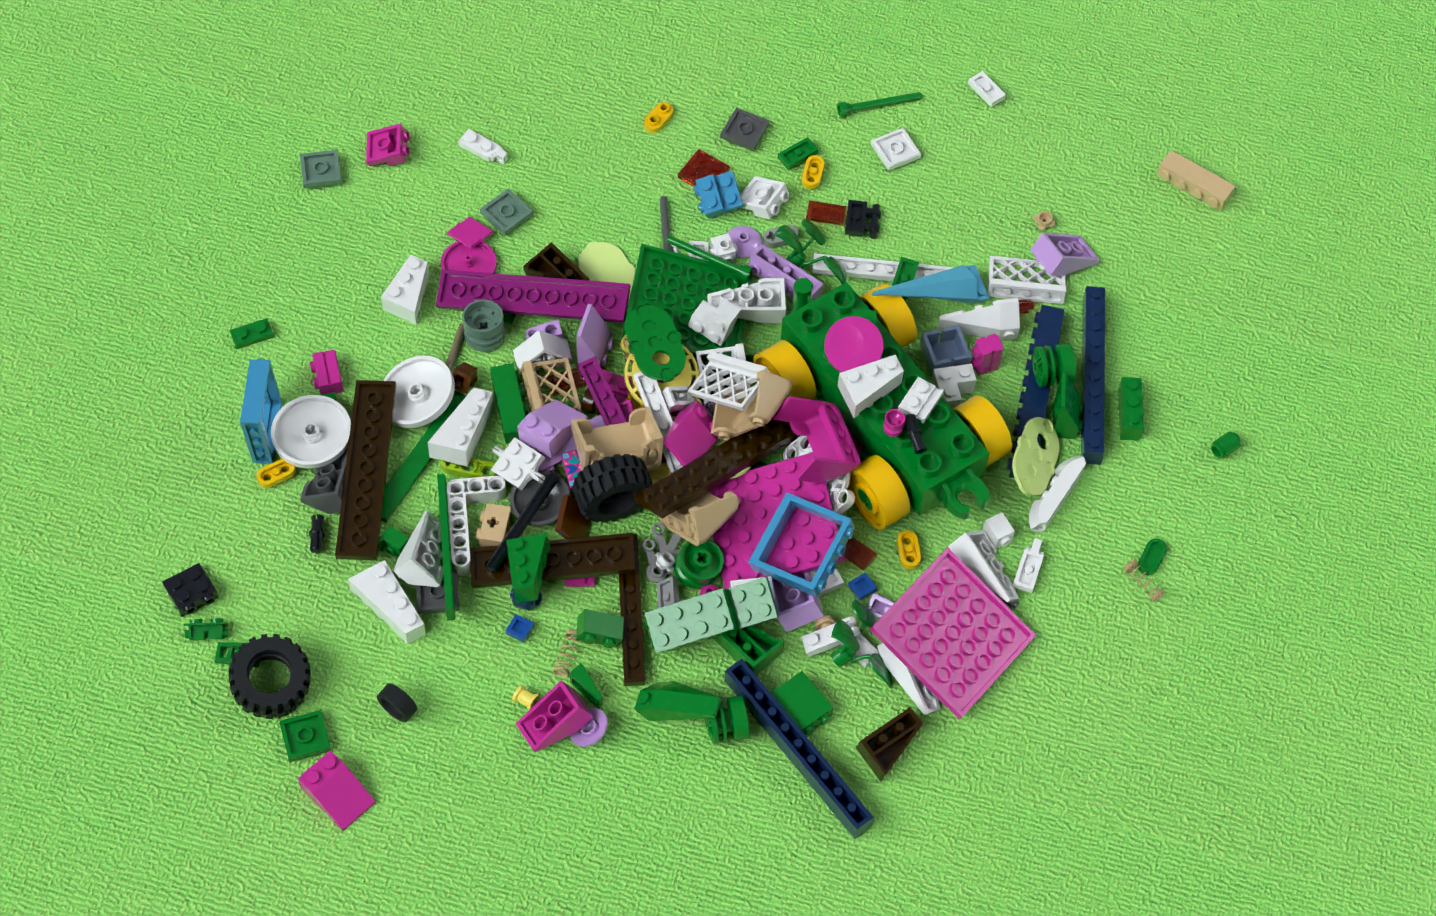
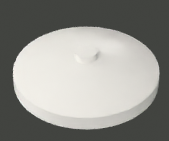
M416 356L404 360L396 365L383 380L396 381L393 424L403 428H416L434 421L449 406L455 390V381L450 369L444 362L432 356Z
M322 395L302 396L288 402L276 414L271 426V438L276 452L287 463L300 468H319L334 462L346 451L349 444L351 421L345 408L336 400Z

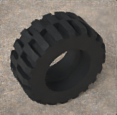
M616 454L612 457H604V459L599 461L596 460L593 464L584 467V470L580 471L577 477H575L572 489L580 512L586 519L597 523L599 521L607 523L608 521L614 522L621 518H627L629 515L637 513L639 509H643L644 507L635 502L634 495L650 487L653 483L642 459L630 454Z
M262 634L261 638L257 640L255 637L250 638L247 645L243 643L239 647V652H235L232 656L228 676L232 695H234L236 703L242 705L243 710L247 713L251 711L255 717L259 718L261 715H265L266 719H273V715H278L279 718L283 717L285 712L289 711L292 713L296 710V706L303 703L305 695L309 692L311 670L308 657L305 652L301 651V647L297 643H292V639L288 637L281 639L279 634H273V637H267V634ZM277 660L288 667L290 680L287 686L278 692L263 693L251 685L249 679L251 669L261 661Z

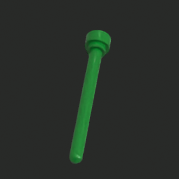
M917 92L855 104L839 102L837 103V112L839 117H845L851 114L852 111L919 100L922 98V93Z
M668 236L666 239L667 243L737 273L741 280L747 282L751 276L753 268L748 265L738 266L672 236Z

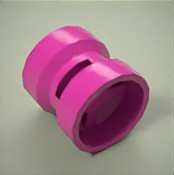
M892 409L886 413L883 424L885 434L890 437H897L902 434L905 423L904 413L898 409Z

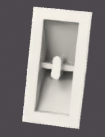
M670 386L664 388L662 396L669 413L681 410L695 402L694 397L687 392L690 388L689 386Z

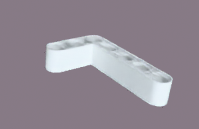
M500 476L454 479L447 484L451 558L453 570H457L458 576H465L471 571L467 504L503 500L506 496L505 480ZM458 544H464V545L461 546V547H457V546H456V545H458ZM465 562V564L459 565L458 563Z

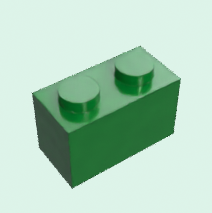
M584 609L577 617L576 640H581L587 644H600L606 648H615L623 640L624 617Z

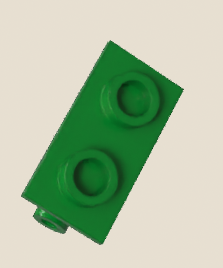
M223 618L210 619V623H202V619H190L189 623H184V626L189 627V630H185V639L189 638L190 641L205 640V632H208V639H224V637H228V629H224V625H229V623L223 622Z

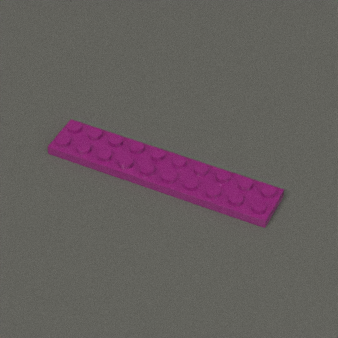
M442 270L436 307L464 310L468 304L484 299L497 303L501 307L502 312L506 314L583 319L587 305L591 304L604 321L624 323L631 286L627 283Z

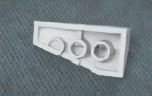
M1018 298L993 301V305L984 308L978 305L969 312L960 310L939 317L938 329L942 330L943 328L959 325L962 334L987 338L988 335L997 334L1000 340L1010 341L1017 339L1020 330Z
M984 530L966 532L948 546L981 581L1003 600L1012 602L1019 599L1010 578L1003 574L1004 565L1001 561H997L995 557L997 550Z
M883 643L878 645L877 648L885 666L922 713L926 715L939 711L938 698Z

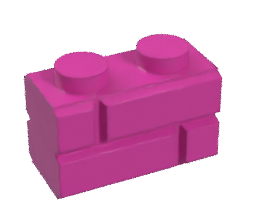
M997 334L988 335L987 338L976 339L975 347L972 348L973 357L970 364H972L973 370L975 369L979 376L988 373V371L993 372L999 369L1004 347Z
M336 350L313 353V361L310 362L311 372L316 373V378H313L315 390L319 389L320 395L334 392L335 394L342 393L344 390Z

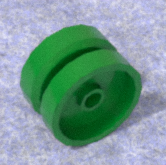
M708 539L699 546H695L687 541L677 554L673 564L674 573L678 581L691 589H702V587L710 585L722 570L724 564L723 553L712 540Z

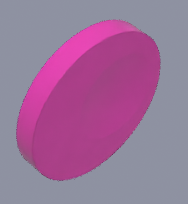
M457 241L444 251L441 258V270L495 273L497 269L495 253L484 242L470 249Z
M857 316L845 317L837 321L829 329L824 343L825 355L832 367L839 372L880 360L883 352L882 335L878 328L865 318Z

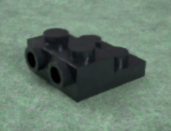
M200 563L162 581L165 590L181 617L190 615L196 609L204 605H210L219 598L215 587L208 575L205 574Z

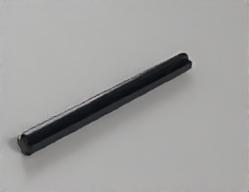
M551 471L487 562L486 567L492 572L497 571L508 555L506 540L521 536L560 478L557 473Z

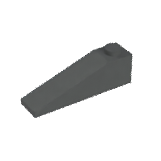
M348 448L337 460L314 471L315 477L312 481H307L300 498L302 503L327 514L340 513Z

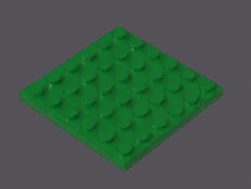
M641 243L626 317L640 304L656 306L665 310L671 316L677 332L682 336V345L687 347L694 358H696V351L735 346V344H740L744 319L737 318L732 332L721 346L710 341L702 334L695 332L692 328L688 327L692 314L703 300L708 302L707 294L728 288L736 289L746 283L750 285L752 273L746 282L739 279L737 273L712 262ZM623 327V332H622V337H621L622 339H623V337L626 335V334H625L624 327ZM731 352L722 353L723 355L732 357ZM708 355L701 356L702 360L709 361L707 359Z

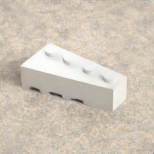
M385 560L348 579L350 591L361 598L362 602L367 607L369 606L381 620L383 619L406 644L426 635L423 621Z

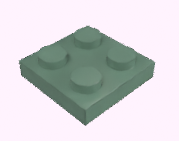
M337 150L300 154L304 189L342 184Z
M509 188L480 208V214L504 236L534 215L533 210Z

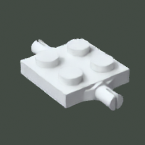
M514 437L505 450L499 446L493 448L492 452L498 455L499 459L491 470L521 491L532 479L539 483H543L541 479L545 480V476L538 472L539 466L545 457Z

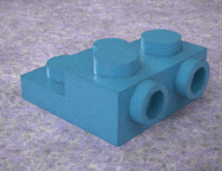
M733 170L717 176L712 174L695 180L697 185L694 186L696 196L701 198V203H698L701 213H705L708 219L744 207Z

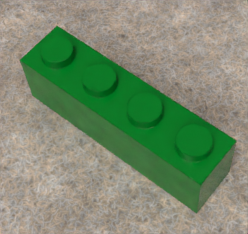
M513 363L490 367L492 385L506 444L511 443L514 437L519 440L517 426L525 418V415H528L526 403L522 404V398H524L523 387L518 386V382H521L519 370L515 371Z

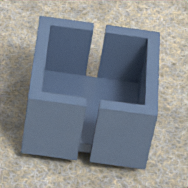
M959 325L943 328L940 343H938L939 329L922 333L920 348L931 377L934 369L970 364L971 354Z

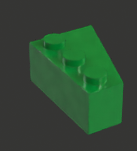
M547 532L506 540L512 587L517 604L538 600L543 580L542 575L544 568H546V559L551 548Z
M751 626L731 631L727 634H721L718 637H712L734 660L738 662L743 659L755 675L782 654L784 649L783 640H777L767 635V632L759 631Z

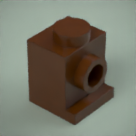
M465 362L454 368L452 375L455 381V389L467 394L469 388L473 387L477 382L478 368Z

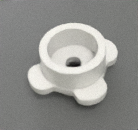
M663 551L662 553L657 552L655 554L657 558L656 565L660 569H667L669 572L674 570L672 565L675 563V558L671 553Z

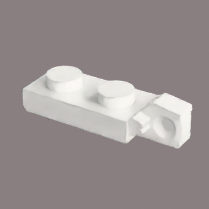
M470 129L458 141L460 147L488 162L496 160L504 165L508 160V153L501 146Z
M1034 538L1032 548L1026 547L1024 549L1013 583L1014 588L1032 593L1044 557V552L1039 551L1042 540Z

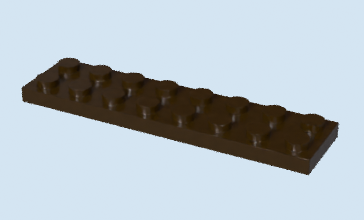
M633 533L550 540L551 548L547 555V564L543 571L542 582L636 573ZM498 546L470 548L472 588L512 585L508 555L496 572H492L486 567L487 562Z

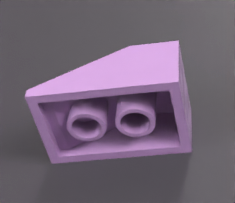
M1042 233L1030 249L1035 255V259L1041 262L1045 267V271L1051 276H1064L1100 262V259L1080 235Z
M588 304L577 333V363L580 364L595 356L602 369V366L607 364V352L612 350L614 339H611V330L593 305Z
M554 400L530 412L518 424L519 439L529 447L552 458L573 436L571 420L579 418L588 419V416L558 400Z
M810 572L796 575L809 582L813 579ZM779 581L772 582L775 604L779 614L777 619L786 632L824 617L819 596L816 598Z

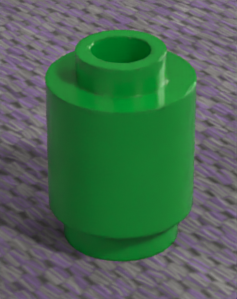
M1228 431L1213 441L1210 448L1215 457L1219 459L1225 458L1240 448L1241 440L1236 433Z

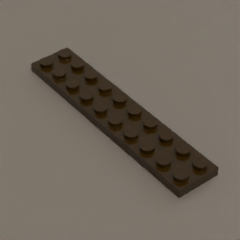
M356 380L336 543V559L377 561L397 387L396 381Z
M771 419L764 426L731 438L652 484L650 487L645 488L634 495V500L663 519L801 435H796L792 431L789 422Z

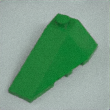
M675 681L657 682L640 690L634 709L648 721L716 718L721 698Z

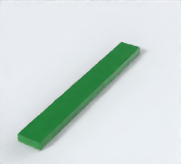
M457 391L454 392L449 406L432 422L385 487L382 521L388 522L433 459L429 457L428 441L465 399V395Z
M437 474L447 621L455 620L456 616L446 475Z

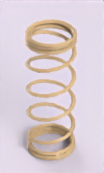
M1136 560L1130 561L1124 567L1123 571L1125 573H1132V580L1139 579L1137 585L1139 587L1145 586L1144 593L1152 592L1150 595V599L1152 600V602H1156L1157 600H1159L1164 595L1165 591L1163 589H1160L1151 598L1153 592L1159 587V585L1153 590L1145 592L1147 585L1153 580V578L1147 583L1139 585V581L1147 572H1145L1140 577L1133 579V574L1140 567V565L1136 569L1130 571L1137 564Z
M566 630V638L563 639V643L564 640L567 638L575 642H580V640H576V637L568 634H577L576 630ZM564 643V646H562V647H565V646H566V647H568L569 649H572V650H577L576 647L571 646V645H566L565 643ZM561 647L560 651L562 654L557 656L559 662L555 663L553 672L558 676L566 677L569 675V670L556 666V664L561 663L567 667L572 665L567 662H561L559 656L564 655L571 659L575 657L571 654L563 653Z

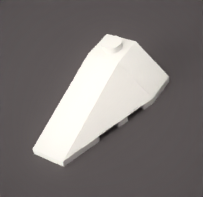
M764 278L750 285L748 283L742 284L741 287L736 289L728 288L707 294L708 303L716 308L719 307L724 299L741 308L738 315L740 319L761 323H782V318L785 317L784 278Z
M428 510L424 512L401 552L394 572L407 584L438 587L444 575L443 566H441L442 551H440L441 526L440 521Z

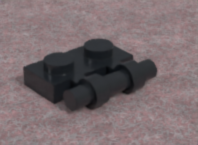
M849 200L845 235L863 237L864 231H869L871 239L877 238V233L880 229L878 220L881 218L880 205L873 204L872 208H867V202ZM866 217H870L871 222H865Z

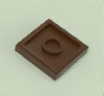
M569 494L563 495L555 531L565 539L587 537L591 521L581 514L577 501Z

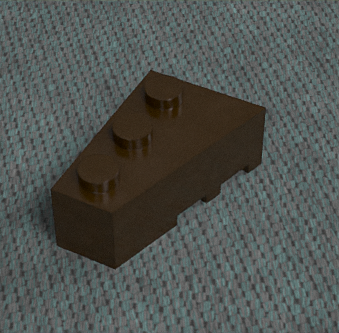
M552 242L523 266L526 276L590 281Z
M911 707L866 736L856 746V749L880 782L923 725Z

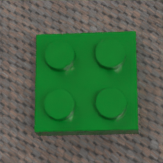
M321 710L279 721L289 762L326 753L331 750Z

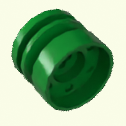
M1070 343L1056 344L1053 351L1049 345H1045L1044 348L1041 346L1034 348L1033 372L1037 385L1040 388L1047 385L1053 386L1055 380L1059 384L1061 373H1066L1072 384L1075 382L1076 362Z
M742 695L727 697V707L723 708L722 702H720L716 718H705L707 733L713 745L719 744L718 734H721L723 743H727L729 732H731L734 741L749 739L748 719Z

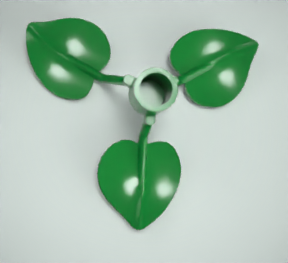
M808 219L802 220L804 230L811 236V239L804 246L799 242L798 235L789 226L782 225L777 229L774 236L781 238L794 249L786 260L797 267L801 266L802 269L807 265L823 260L841 284L846 283V272L842 265L833 257L822 256L805 262L806 255L803 252L814 240L820 245L826 243V238L822 231Z
M858 600L852 602L853 612L863 622L860 628L861 633L867 626L871 628L876 623V619L872 612ZM839 620L833 628L831 637L841 641L844 645L831 653L834 663L842 667L849 661L853 664L858 660L868 659L872 669L890 688L892 685L891 672L885 666L882 658L876 653L854 657L856 651L860 648L859 642L856 639L858 636H854L853 630L846 622Z

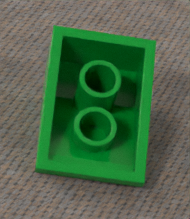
M1061 373L1053 402V428L1058 438L1076 439L1078 432L1082 431V420H1079V415H1082L1083 404L1079 403V394L1067 374Z

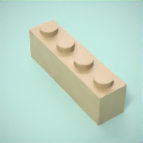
M1172 150L1161 162L1157 172V176L1162 180L1175 185L1178 189L1189 193L1194 198L1205 202L1210 207L1219 211L1231 199L1235 189V185Z

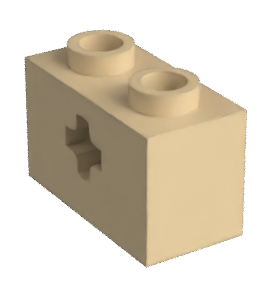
M486 504V509L481 511L480 516L482 526L477 529L476 540H479L480 547L500 545L509 531L512 517L510 506Z

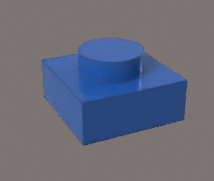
M866 573L848 582V587L859 601L877 591V587Z
M515 614L505 630L506 635L524 643L532 631L534 623Z

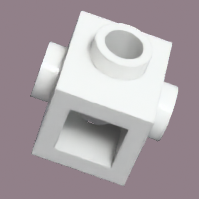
M728 233L710 238L709 253L731 263L736 261L738 248L736 243H732Z

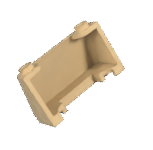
M766 370L757 372L756 380L759 381L758 393L745 411L718 403L715 404L711 434L727 441L730 438L769 423L791 392L792 382ZM738 389L736 390V393H740L744 390ZM732 392L725 395L724 399L733 396ZM746 396L737 400L738 403L742 404Z
M649 407L635 409L629 416V422L592 428L591 422L586 418L571 420V429L582 471L584 467L593 464L594 461L602 460L607 456L612 457L616 454L635 455L645 462L648 470L655 469L661 464L663 436Z
M730 491L724 493L722 499L707 492L662 519L659 516L658 518L664 527L693 545L699 546L704 544L738 509L739 499L736 494Z

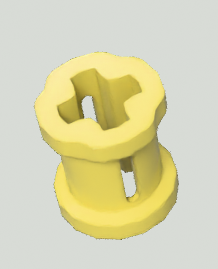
M520 685L513 694L512 701L515 703L519 702L526 706L527 710H530L538 703L540 695L537 693L533 694L526 690L525 686Z

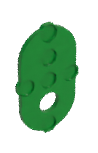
M646 304L638 305L636 309L628 314L624 323L625 334L629 342V352L634 355L639 370L645 376L664 382L673 381L683 371L686 364V354L681 343L682 336L677 332L671 316L665 310ZM662 352L666 353L670 360L667 364L659 365L652 358L656 353Z

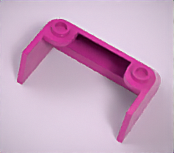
M788 396L772 417L773 420L789 422L792 431L796 435L807 436L815 455L797 475L798 481L826 483L855 470L860 464L859 455L842 415L833 403Z

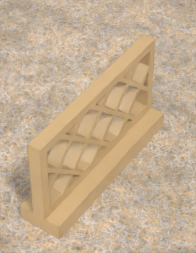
M568 357L531 363V361L523 362L521 373L531 412L546 405L548 401H554L550 397L557 391L565 396L561 401L562 403L568 398L575 404L573 409L582 413ZM556 365H565L566 371L563 375L553 370ZM544 368L548 373L542 378L536 374L535 369ZM550 373L560 378L556 385L546 380ZM562 380L570 385V390L567 393L558 388ZM543 383L553 389L548 396L540 390Z

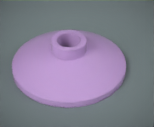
M737 226L727 232L732 243L737 245L738 254H736V257L738 258L751 257V254L762 245L760 234L751 227Z
M598 708L588 709L593 718L578 732L570 735L571 740L577 746L588 747L594 745L604 736L608 727V719L602 710Z

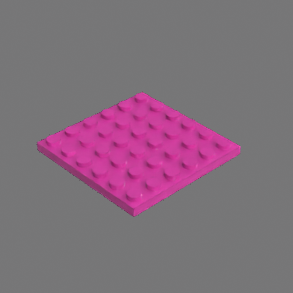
M813 452L747 471L742 476L728 479L708 491L720 499L723 498L724 493L730 491L736 494L739 499L738 509L713 534L714 543L719 546L723 553L724 564L721 574L725 589L730 588V581L767 577L753 571L748 562L786 492L833 511L826 483L798 481L796 478L810 460L815 457ZM795 507L765 563L795 576L817 570L838 533L837 524ZM844 554L841 557L839 556L836 564L846 561Z
M949 548L941 553L869 629L958 719L966 714L1036 636Z

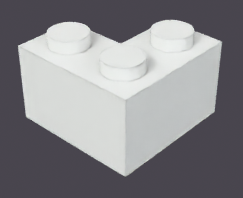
M726 299L722 301L718 308L703 300L692 314L688 327L721 346L732 332L741 308Z
M540 330L513 350L519 371H521L524 361L535 363L567 357L569 361L572 360L566 339ZM564 364L556 365L555 368L560 369Z
M972 364L934 369L931 382L936 388L944 390L942 397L954 408L961 404L960 394L974 392L976 377Z

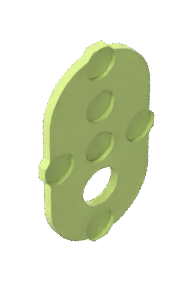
M593 241L588 243L579 256V269L590 281L630 284L631 293L635 267L628 262L622 250L607 242Z
M1035 417L1026 423L1022 435L1018 438V446L1012 462L1013 474L1019 490L1023 494L1031 496L1042 494L1046 490L1050 477L1054 475V466L1059 455V440L1053 428V423L1049 419ZM1038 434L1043 435L1045 438V449H1042L1038 444Z

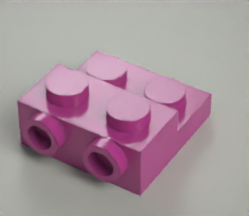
M400 123L367 132L366 163L372 166L387 162L389 166L406 162V157L410 155V150L407 146V141H410L409 131Z

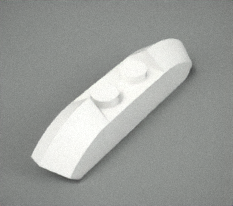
M1078 455L1069 458L1055 469L1056 475L1050 483V490H1045L1040 500H1034L1029 513L1031 530L1036 533L1045 532L1082 476L1086 465L1083 456Z

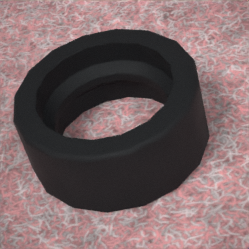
M388 683L377 695L380 705L391 716L401 722L406 723L418 710L413 699L394 684Z

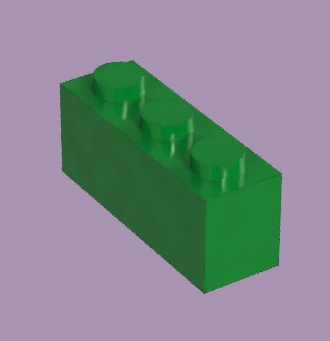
M1122 377L1118 388L1120 440L1140 441L1144 429L1142 378Z

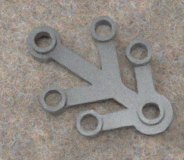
M659 522L655 523L651 528V532L655 536L659 552L667 551L676 558L681 549H674L681 537L674 533L668 545H666L663 536L664 525ZM655 527H659L661 532H657ZM648 538L642 543V549L645 551L649 562L646 576L651 582L658 583L664 580L666 575L674 574V570L669 572L667 569L662 570L656 565L657 559L653 551L655 542ZM645 543H650L652 548L646 547ZM655 569L660 572L659 575L654 573Z

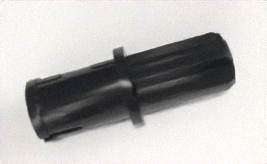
M908 414L905 416V425L908 431L907 437L911 440L914 453L922 454L927 451L922 437L923 431L919 428L916 416Z
M317 514V520L316 515L311 517L312 523L309 536L311 537L310 551L319 554L322 551L323 538L325 537V518L323 515Z

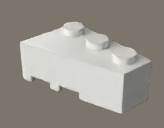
M413 255L409 256L381 296L383 310L417 325V317L421 309V302L429 277L427 261Z
M896 355L839 373L838 388L853 418L857 417L859 412L866 407L872 406L874 401L881 396L884 397L902 383L904 370Z

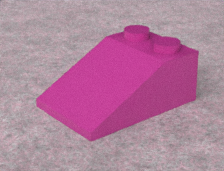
M698 400L679 411L664 437L663 443L682 466L705 454L718 439V436L711 434L713 418Z
M561 680L518 720L516 725L533 751L537 752L578 732L593 718V715L577 692Z
M331 750L298 778L300 788L342 831L347 829L376 803L347 766Z

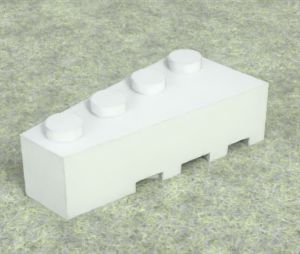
M473 388L428 441L430 458L468 466L494 408L493 392Z

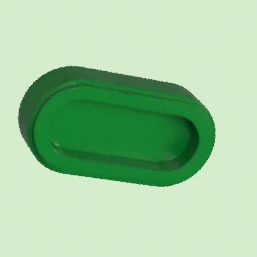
M1151 539L1147 543L1137 565H1140L1138 569L1142 574L1147 572L1145 575L1156 573L1167 551L1164 541L1161 539Z

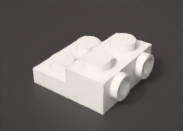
M754 176L741 193L744 206L742 208L753 210L754 215L757 217L771 219L773 215L779 213L781 204L789 199L786 184Z

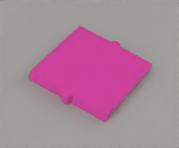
M471 217L466 218L461 223H457L455 227L447 232V235L470 249L479 243H483L486 238L493 234V230Z

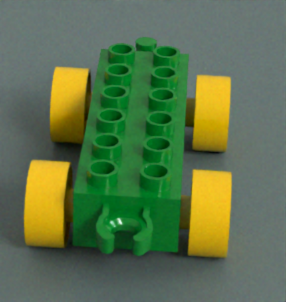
M807 278L797 279L794 283L792 313L782 318L780 341L755 354L753 363L766 366L771 373L790 380L792 387L788 396L812 400L816 396L817 389L827 402L837 406L845 425L870 454L869 458L860 462L856 469L851 471L847 488L855 494L854 505L862 517L875 529L883 530L908 515L910 505L920 516L942 503L955 517L965 520L969 517L970 507L959 501L958 494L962 491L972 492L976 497L978 506L986 508L989 501V491L981 481L986 467L1007 456L1012 450V440L1008 427L998 410L987 399L979 395L969 398L954 408L941 397L924 424L917 419L919 428L923 431L922 437L927 451L922 454H915L911 440L907 437L908 431L905 423L902 434L897 437H890L883 430L886 413L889 410L898 409V406L918 377L931 383L902 349L914 342L917 336L913 315L901 296H873L872 293L874 291L890 287V285L884 283L858 296L846 282L813 301L811 298L813 283ZM853 309L877 311L876 327L883 339V352L880 359L896 355L904 370L902 383L884 397L881 396L873 402L872 406L866 407L859 412L857 417L853 418L838 388L839 373L841 372L833 368L827 360L824 343L832 325L845 317L852 316Z

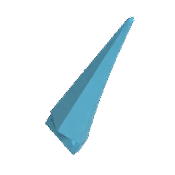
M976 265L958 266L872 293L873 296L934 298L968 304L982 303L990 299Z

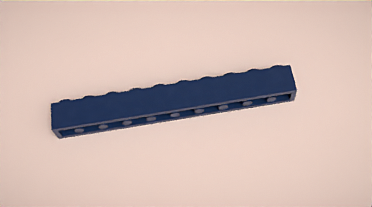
M1086 286L1082 302L1081 403L1083 404L1081 415V456L1084 457L1086 464L1100 465L1104 455L1105 288Z
M1042 305L1040 312L1036 311L1034 323L1038 324L1037 328L1033 327L1031 339L1035 340L1034 344L1030 343L1028 354L1032 356L1031 360L1027 359L1025 370L1029 372L1028 376L1024 375L1022 387L1026 388L1025 392L1021 391L1019 403L1023 404L1022 408H1018L1016 415L1019 425L1015 424L1013 436H1016V441H1012L1011 453H1013V457L1018 446L1017 440L1022 435L1026 423L1035 417L1045 419L1051 386L1047 385L1040 388L1037 385L1033 372V350L1036 346L1044 348L1045 345H1049L1053 351L1054 345L1059 343L1065 309ZM1038 434L1037 437L1039 446L1041 442V434ZM1009 457L1006 468L1010 470V478H1015L1012 468L1013 457Z
M743 659L727 668L724 681L737 696L742 695L746 708L853 838L856 839L872 827L874 817Z

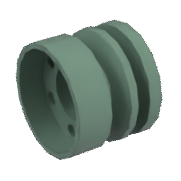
M484 299L468 304L462 314L465 342L475 351L488 352L495 350L504 342L505 338L504 318L501 307L491 300Z

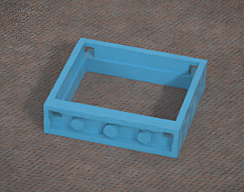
M250 359L240 424L253 463L271 464L275 454L271 438V426L276 414L282 408V399L270 360Z
M786 492L748 563L753 571L767 577L771 576L774 580L817 598L822 589H825L827 585L826 580L829 575L834 573L836 562L839 556L841 557L844 554L848 539L853 537L852 533L855 526L852 519ZM795 507L841 525L811 582L765 563Z

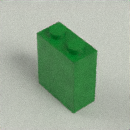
M803 671L770 692L807 737L816 730V727L821 724L825 725L832 719V705Z

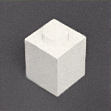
M1002 512L984 522L983 530L995 548L1005 547L1012 542L1015 530Z

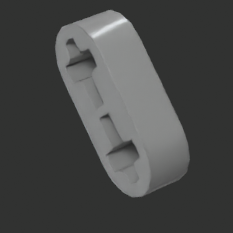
M787 225L798 235V229L794 225ZM779 227L769 229L764 233L763 243L766 247L772 249L788 245L781 238L774 236Z

